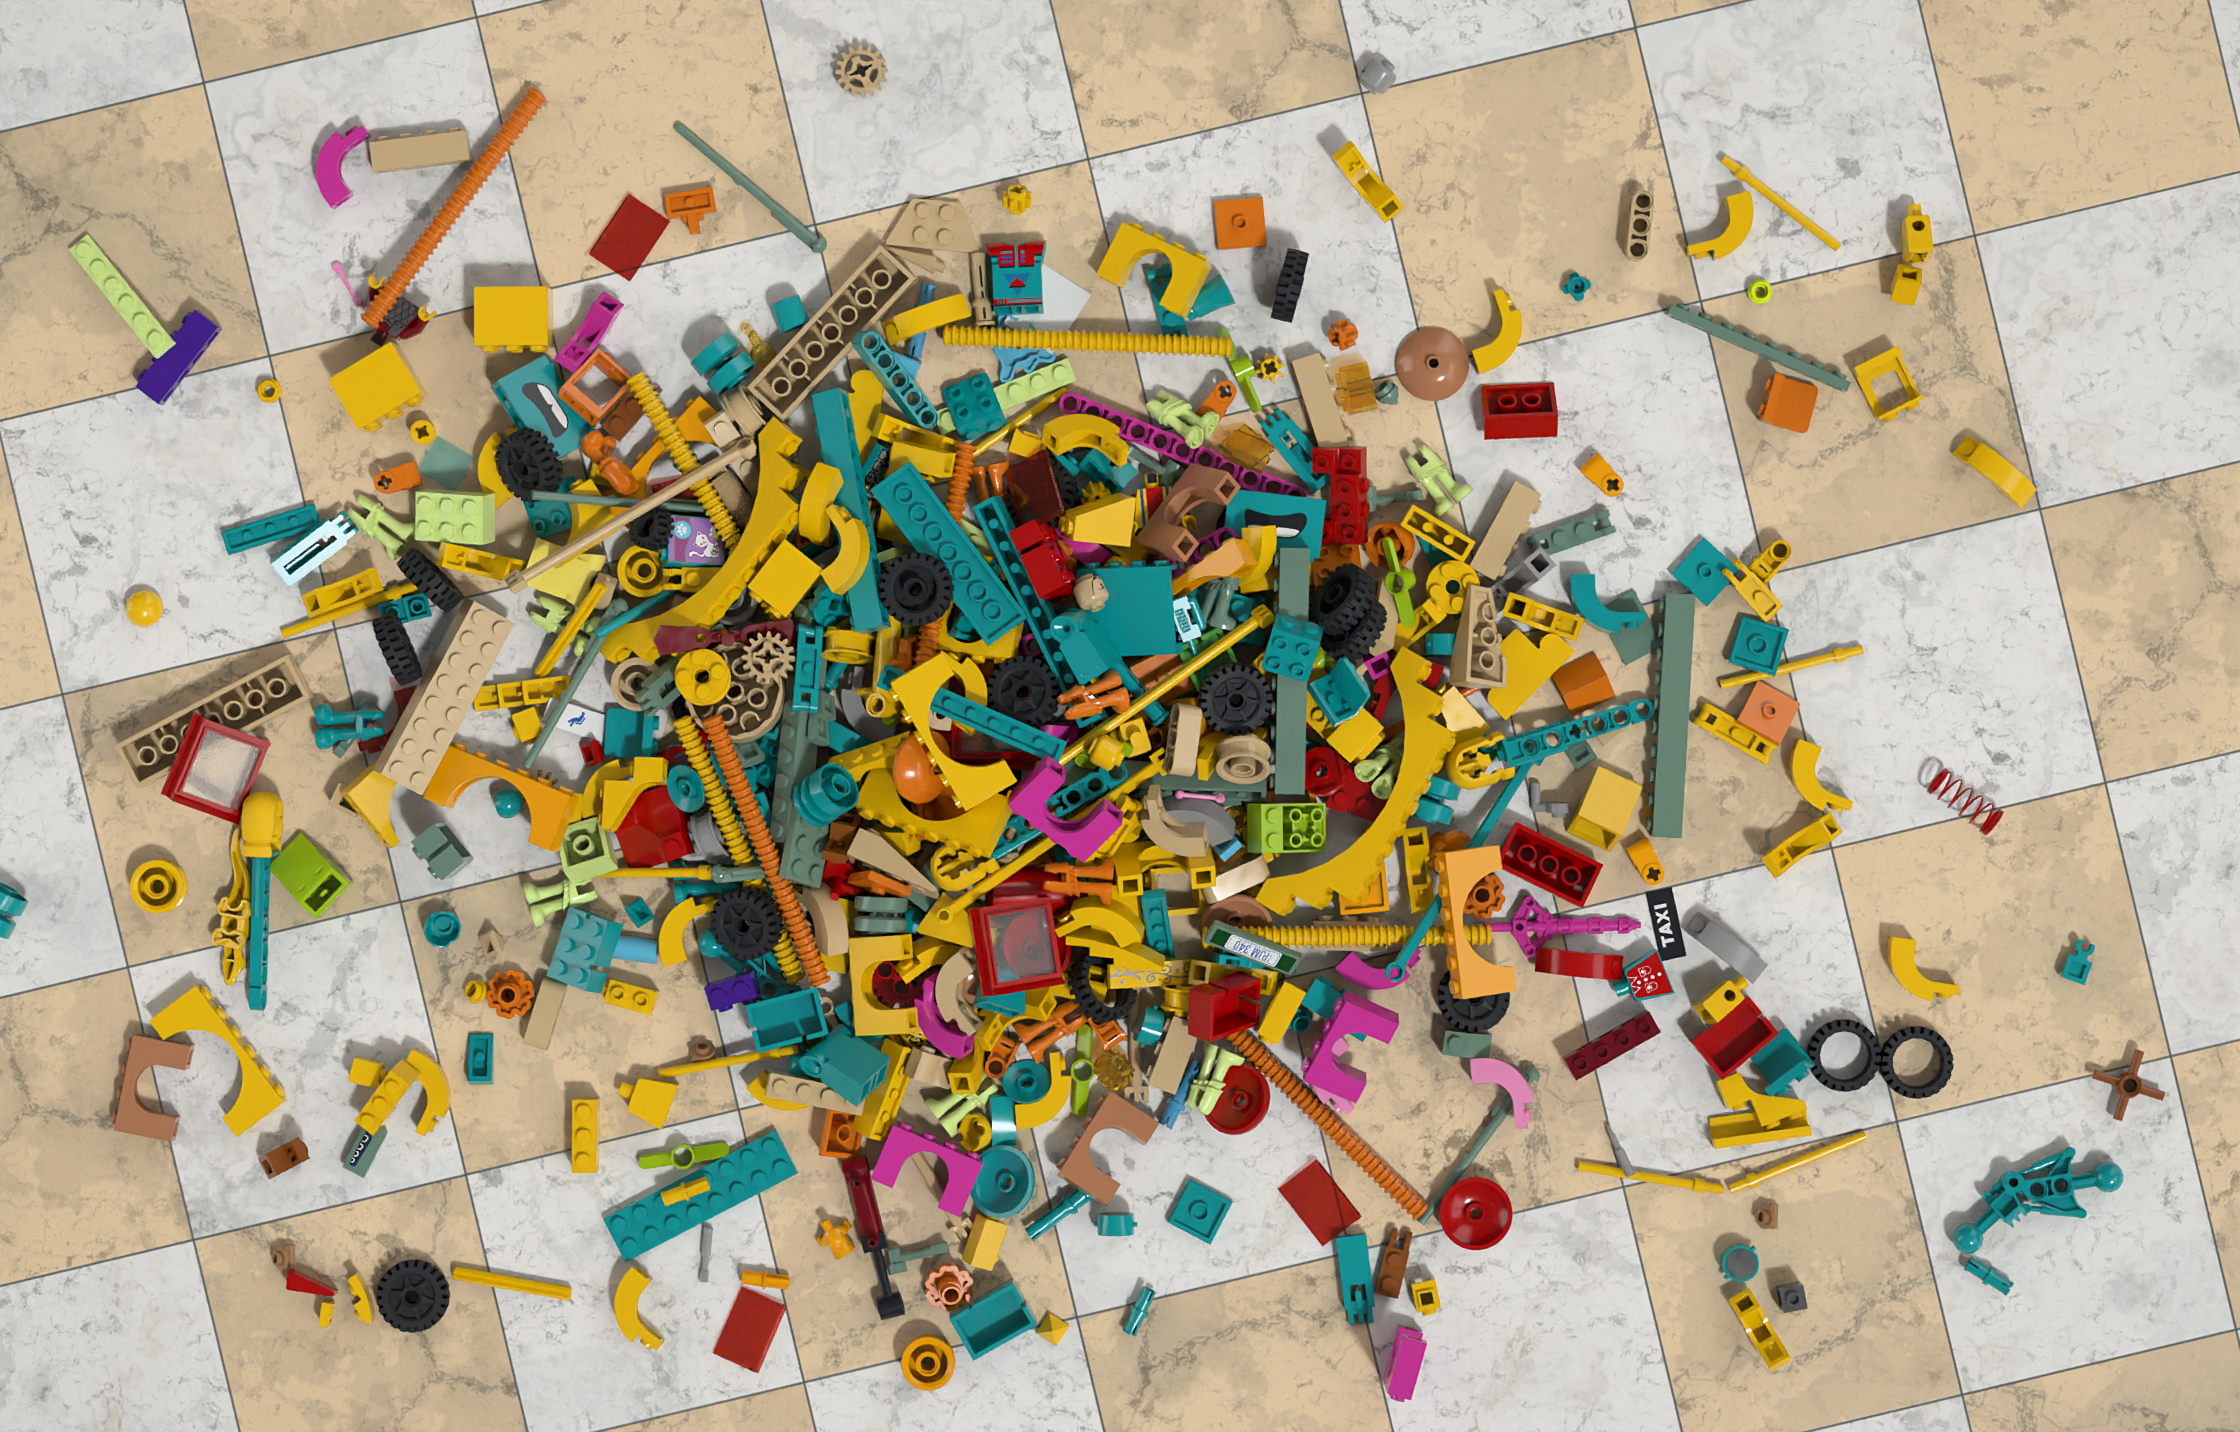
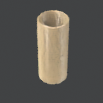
M728 469L710 483L713 484V490H717L716 495L721 497V503H725L724 508L729 510L728 515H732V521L737 523L736 526L738 529L740 528V533L743 535L750 520L755 501H753L754 498L750 496L745 487L741 485L742 483L738 481L739 479H737L733 471Z

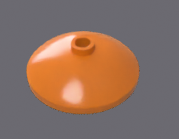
M930 730L937 747L947 757L951 758V749L946 739L941 734ZM914 733L909 735L897 750L893 763V780L896 789L903 798L914 803H926L935 799L944 790L945 785L939 777V774L943 772L938 764L932 765L926 755L930 751L926 743L921 745Z

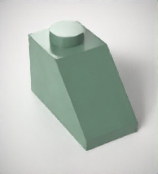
M1443 1029L1441 1054L1464 1058H1489L1492 1035Z

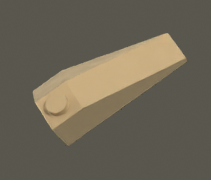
M1475 585L1468 586L1450 660L1449 685L1466 688H1506L1507 661L1506 656H1502L1500 646L1502 637L1497 632L1495 623L1497 613L1491 588Z
M859 828L847 852L850 863L863 871L872 870L900 883H907L912 888V891L938 899L939 893L937 888L880 837V833L870 828L867 831Z

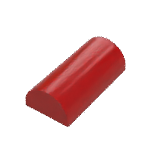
M1518 822L1513 824L1500 848L1502 870L1581 909L1584 907L1603 867V864Z
M1023 867L986 893L985 907L1051 896L1052 914L1061 915L1066 911H1070L1073 901L1079 899V897L1074 894L1069 896L1043 889L1044 881L1061 882L1060 873L1044 872L1045 867ZM1080 893V898L1088 897V893ZM1040 908L1001 915H1021L1030 911L1040 912Z

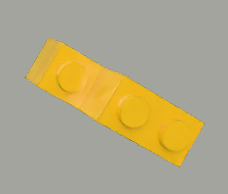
M635 757L634 763L630 767V775L633 781L604 780V786L600 789L603 811L599 812L598 817L599 825H602L601 829L607 832H615L642 791L656 785H667L668 760L660 757Z
M1740 1072L1715 1082L1726 1109L1732 1107L1733 1111L1746 1107V1101L1749 1100L1759 1127L1766 1125L1767 1130L1781 1125L1779 1120L1785 1117H1789L1791 1121L1803 1116L1802 1111L1808 1109L1803 1100L1770 1097L1755 1093L1745 1084Z

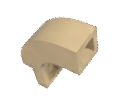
M1150 785L1148 795H1144V807L1141 816V824L1149 838L1159 847L1171 853L1187 857H1206L1209 845L1206 822L1187 823L1174 819L1164 808L1160 785Z
M821 882L820 888H811L802 884L791 888L792 891L796 892L795 898H798L799 902L808 909L812 916L815 928V947L819 948V952L827 957L848 953L849 936L846 917L839 899L834 901L830 898L831 887L825 882Z
M964 946L941 968L936 981L935 995L938 1008L944 1020L949 1022L955 1018L958 1027L963 1032H966L968 1036H971L984 1023L968 1005L963 994L965 978L978 967L975 955L968 947Z

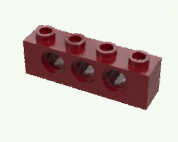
M1644 1010L1563 1056L1562 1059L1573 1078L1577 1081L1658 1035L1661 1031L1650 1012Z

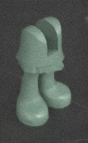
M1224 577L1207 581L1208 584L1204 588L1208 589V592L1200 607L1205 622L1213 627L1234 630L1236 628V621L1228 616V607L1234 590H1238L1240 578ZM1221 590L1220 596H1219V599H1218V602H1217V605H1216V608H1215L1216 599H1217V596H1218L1219 591Z

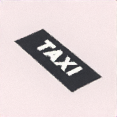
M1672 887L1647 892V902L1661 960L1666 961L1687 956Z

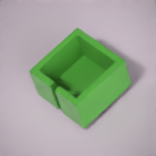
M1216 628L1200 636L1202 640L1200 643L1194 639L1197 653L1200 654L1224 637L1222 629ZM1184 644L1183 652H1180L1179 655L1183 663L1186 664L1194 656L1190 645ZM1229 647L1205 664L1203 668L1206 675H1209V671L1213 668H1218L1219 664H1227L1229 661L1237 663V659L1231 647ZM1198 669L1190 677L1197 691L1200 692V684H1203L1204 681L1201 679L1202 676Z

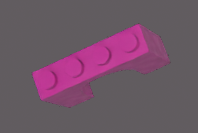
M1047 755L1010 792L1008 806L1016 815H1021L1028 820L1033 828L1040 829L1048 835L1053 843L1064 847L1072 857L1085 862L1122 825L1123 812L1104 798L1082 819L1067 821L1054 816L1048 810L1046 801L1065 782L1067 769Z
M1345 991L1342 998H1337L1333 1006L1334 1013L1331 1018L1327 1017L1322 1027L1323 1033L1320 1038L1317 1037L1314 1040L1311 1048L1313 1052L1309 1058L1306 1057L1304 1059L1301 1071H1303L1304 1082L1357 1103L1367 1084L1366 1072L1339 1061L1334 1056L1332 1047L1340 1037L1349 1033H1362L1389 1044L1399 1026V1013Z
M900 1121L897 1124L894 1122L870 1179L893 1188L901 1167L908 1157L917 1152H932L943 1159L949 1171V1180L937 1208L960 1217L984 1161L980 1159L981 1155L969 1150L964 1153L957 1150L958 1145L945 1140L944 1143L935 1140L936 1136L929 1132L922 1131L920 1134L913 1131V1126Z
M1400 1324L1397 1328L1383 1382L1391 1399L1405 1402V1399H1412L1427 1342L1422 1339L1423 1332L1421 1330Z

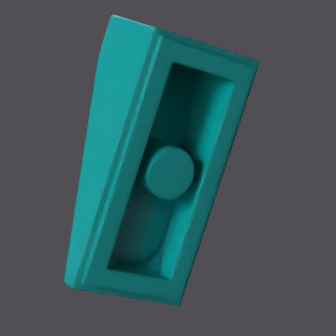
M493 1033L469 1034L467 1077L469 1085L494 1084Z

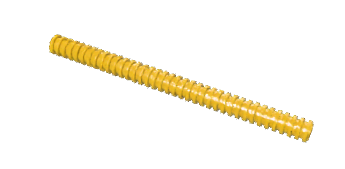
M945 325L943 329V344L945 347L952 344V347H956V345H960V347L975 345V348H978L980 345L982 348H986V346L994 348V346H997L998 349L1005 346V349H1009V347L1017 349V347H1020L1021 350H1024V347H1028V350H1032V348H1036V350L1051 348V351H1054L1056 348L1059 351H1062V349H1066V351L1074 349V352H1077L1078 349H1081V352H1085V350L1093 352V350H1096L1097 353H1100V350H1104V353L1119 351L1122 354L1123 351H1127V354H1131L1132 351L1135 354H1138V352H1142V354L1150 352V355H1153L1154 352H1157L1158 355H1161V353H1165V355L1173 353V356H1176L1177 353H1180V356L1196 354L1197 357H1199V354H1203V357H1207V354L1211 355V357L1226 355V358H1230L1232 347L1230 336H1227V338H1223V336L1215 338L1214 335H1212V338L1204 335L1203 338L1200 335L1185 337V334H1181V337H1178L1177 334L1162 336V333L1154 336V333H1151V335H1147V333L1139 335L1136 332L1135 335H1132L1131 332H1128V334H1124V332L1109 334L1108 331H1105V334H1102L1101 331L1086 333L1085 330H1082V333H1078V330L1063 332L1062 329L1059 332H1056L1055 329H1052V331H1048V329H1044V331L1036 329V331H1033L1032 328L1026 331L1025 328L1010 330L1009 327H1006V330H1002V327L987 329L984 326L983 329H980L979 326L972 328V326H968V328L960 326V328H957L956 325H953L952 328L949 325Z
M639 372L630 377L626 384L631 386L630 391L634 392V397L639 399L638 404L643 406V412H647L646 417L651 419L650 424H654V430L659 432L658 437H662V444L667 445L666 450H670V457H674L675 460L673 462L679 465L677 468L682 470L683 473L681 475L684 477L701 467V464H697V457H693L692 454L694 452L688 449L689 444H685V437H681L682 432L676 429L678 426L673 424L674 419L668 416L670 413L665 411L666 406L661 404L662 399L657 397V391H653L654 386L649 384V378H645L646 373ZM706 477L689 488L694 490L693 495L699 498L697 500L698 503H702L701 508L707 511L705 515L710 516V523H714L713 528L718 530V536H722L721 541L726 543L725 548L730 549L729 554L731 555L742 537L740 535L741 530L736 528L737 523L732 521V515H728L729 510L724 508L725 503H721V497L716 495L717 490H713V484L709 483V477ZM763 600L761 601V607L766 609L764 611L765 614L770 615L769 620L785 619L783 616L779 619L768 611L770 606ZM790 613L786 619L791 618L792 614Z
M686 715L675 720L672 725L677 728L675 731L676 734L679 733L680 735L678 737L679 741H683L682 747L686 748L685 754L689 755L688 761L692 762L691 768L695 769L703 783L704 793L708 798L706 802L707 804L710 803L709 809L714 812L712 816L716 817L717 820L715 822L720 826L718 829L723 832L721 836L726 839L724 843L729 846L727 850L732 853L730 857L735 860L734 866L758 865L756 861H753L754 855L750 854L751 848L747 847L748 841H744L745 835L741 834L742 828L737 825L739 821L734 818L736 814L731 811L733 807L729 806L730 800L726 799L725 796L727 794L722 790L724 787L719 784L721 780L716 777L718 773L713 770L715 766L710 763L712 759L707 756L708 750L704 749L705 743H701L702 737L698 736L699 730L695 729L696 723L692 722V715ZM764 878L744 880V887L751 886V889L757 887L760 888V893L763 891L768 894L770 893L769 889L765 888L767 886L766 882H762ZM783 929L780 932L782 937L778 940L779 943L773 948L775 951L773 954L778 958L776 960L777 963L781 964L779 968L784 971L782 975L787 978L786 984L790 985L804 979L806 974L802 972L803 967L798 964L800 960L795 957L797 953L792 950L794 946L789 943L791 939L787 938L786 935L788 933Z
M1433 924L1418 947H1421V944H1425V946H1429V944L1444 946V925L1440 924V927H1436V924ZM1463 924L1465 936L1471 946L1475 944L1490 946L1492 933L1489 924H1486V926L1478 924V927H1475L1474 924H1471L1470 927ZM1311 925L1310 928L1303 926V928H1299V926H1295V928H1291V926L1284 928V926H1280V928H1276V926H1272V928H1268V926H1265V928H1261V926H1257V928L1242 926L1241 930L1282 946L1288 945V948H1291L1292 945H1295L1296 948H1299V945H1303L1304 948L1307 945L1311 947L1318 945V947H1322V945H1326V947H1330V945L1337 947V945H1341V947H1345V945H1349V947L1353 945L1360 947V945L1375 947L1376 944H1379L1380 947H1383V944H1387V947H1390L1391 944H1394L1395 947L1402 944L1404 947L1416 927L1413 925L1406 927V925H1402V927H1398V925H1394V927L1390 925L1383 927V925H1379V927H1375V925L1371 927L1356 925V928H1353L1352 925H1349L1348 928H1345L1344 925H1341V928H1337V925H1334L1333 928H1330L1329 925H1326L1325 928H1322L1321 925H1318V928H1314V925ZM1204 926L1202 929V946L1204 948L1208 946L1215 948V946L1204 942V936L1208 931L1207 926Z

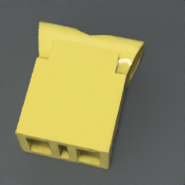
M537 538L526 569L563 546ZM582 553L557 569L554 566L528 581L527 585L528 587L565 599L578 608L590 592L591 582L602 571L607 556Z

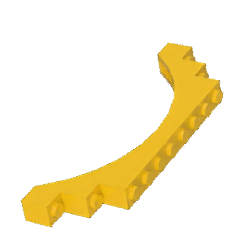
M773 416L758 434L760 451L758 493L745 531L737 547L721 570L700 591L681 605L653 618L635 623H626L610 632L599 650L607 660L619 665L627 660L633 651L638 657L653 664L661 656L653 641L659 625L704 627L710 631L718 620L725 615L731 604L739 598L744 588L754 579L757 572L768 561L782 541L786 540L791 530L799 523L800 503L790 494L799 486L805 474L790 462L788 458L797 450L803 440L785 423ZM699 634L696 636L697 641H700L704 638L703 634ZM691 651L673 653L671 655L681 659Z
M1402 646L1390 666L1402 700L1405 721L1404 754L1397 782L1386 806L1372 826L1349 849L1327 863L1299 874L1266 879L1255 898L1256 901L1277 914L1286 916L1287 913L1290 914L1295 908L1296 897L1320 910L1323 907H1327L1331 902L1333 890L1355 903H1359L1360 900L1362 901L1369 893V884L1372 879H1376L1382 870L1380 865L1393 852L1394 841L1397 836L1400 837L1404 833L1407 826L1405 822L1410 815L1412 816L1419 806V798L1429 790L1431 786L1430 779L1434 773L1439 772L1444 762L1442 760L1444 755L1452 750L1456 739H1454L1457 735L1456 733L1433 720L1434 716H1438L1444 706L1442 702L1445 698L1420 685L1422 680L1425 681L1431 673L1432 669L1430 667L1432 663Z

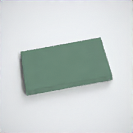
M1634 589L1604 605L1607 609L1615 612H1645V623L1639 625L1638 629H1625V625H1621V633L1619 635L1609 634L1625 666L1656 650L1657 646L1661 647L1662 640L1657 636V632Z

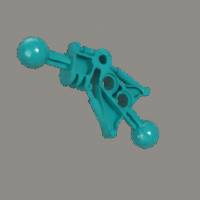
M711 927L700 933L697 939V946L702 955L707 958L719 957L735 970L736 974L742 973L747 967L755 968L761 991L762 986L767 982L775 985L776 992L773 996H766L761 992L756 997V1001L786 995L791 990L796 992L803 990L797 984H787L784 988L767 974L765 959L777 975L780 974L784 981L787 980L786 977H783L784 971L780 970L781 964L777 963V958L772 951L758 959L749 961L739 960L738 955L734 958L729 955L730 950L724 952L721 949L724 946L723 943L719 945L716 943L715 940L719 937L718 935L713 936L711 932L715 928ZM804 1041L798 1042L801 1052L792 1054L788 1062L789 1072L791 1074L811 1077L799 1065L800 1059L808 1051Z
M2067 1147L2065 1150L2032 1163L2030 1167L2019 1172L2007 1171L2001 1175L1989 1192L1982 1193V1198L1987 1203L1989 1209L1973 1224L1964 1223L1959 1225L1953 1232V1244L1961 1253H1975L1983 1244V1234L1999 1219L2014 1228L2012 1221L2015 1219L2020 1222L2018 1215L2021 1213L2027 1216V1213L2030 1211L2040 1212L2043 1215L2085 1218L2087 1212L2078 1204L2074 1190L2097 1187L2103 1192H2114L2123 1183L2124 1174L2122 1169L2113 1162H2103L2095 1168L2094 1172L2071 1176V1161L2076 1151L2072 1147ZM2052 1166L2045 1176L2025 1180L2023 1178L2028 1173L2033 1171L2036 1173ZM2011 1178H2014L2015 1184L2011 1187L2009 1185V1180ZM2059 1178L2063 1179L2066 1184L2062 1192H2057L2054 1188V1183ZM2037 1182L2041 1185L2042 1191L2038 1196H2033L2030 1192V1187L2033 1183ZM2020 1192L2028 1201L2041 1206L2021 1205L2015 1193Z

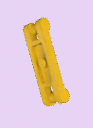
M1703 701L1700 706L1701 711L1699 715L1695 716L1691 723L1768 766L1771 760L1769 757L1773 750H1777L1778 746L1735 723L1737 719ZM1710 714L1716 717L1712 725L1706 722ZM1759 742L1765 745L1761 753L1755 750Z
M1119 795L1116 800V807L1123 812L1122 825L1085 862L1077 858L1075 864L1077 866H1100L1104 860L1112 858L1141 815L1144 807L1143 803L1137 800L1131 801V798L1127 795Z

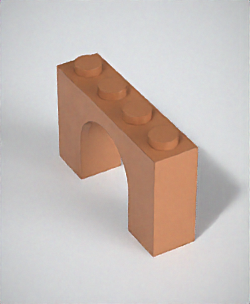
M1191 463L1136 539L1149 554L1186 562L1199 543L1186 528L1178 526L1181 519L1190 509L1204 502H1213L1227 506L1241 486L1228 471Z
M139 1033L129 1038L126 1052L129 1053L128 1062H124L121 1076H124L123 1086H119L117 1092V1100H120L118 1110H114L112 1116V1124H115L114 1131L169 1142L176 1140L180 1116L154 1111L145 1106L139 1098L137 1085L143 1071L152 1065H161L181 1070L190 1069L195 1045L168 1039L163 1040L159 1037Z
M1112 1091L1107 1096L1101 1095L1095 1105L1099 1109L1094 1116L1089 1114L1082 1125L1085 1131L1081 1137L1076 1135L1069 1146L1073 1150L1068 1157L1063 1155L1056 1166L1059 1169L1058 1177L1105 1207L1110 1203L1121 1184L1100 1171L1093 1164L1089 1153L1093 1136L1104 1129H1117L1145 1145L1159 1125L1158 1121Z

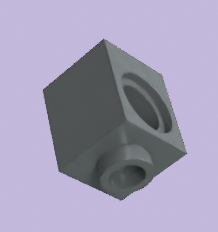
M1800 1281L1776 1286L1780 1310L1783 1313L1808 1309L1804 1286Z

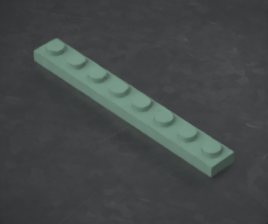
M1683 304L1670 305L1667 310L1666 316L1841 392H1846L1851 382L1846 380L1847 376L1840 372L1833 371L1832 374L1823 370L1824 366L1817 362L1811 361L1810 364L1801 361L1802 356L1789 351L1788 354L1780 352L1778 351L1780 347L1773 343L1766 342L1764 345L1757 342L1756 336L1744 332L1743 335L1734 332L1735 327L1721 322V325L1711 322L1713 318L1699 312L1697 316L1689 312L1690 308Z

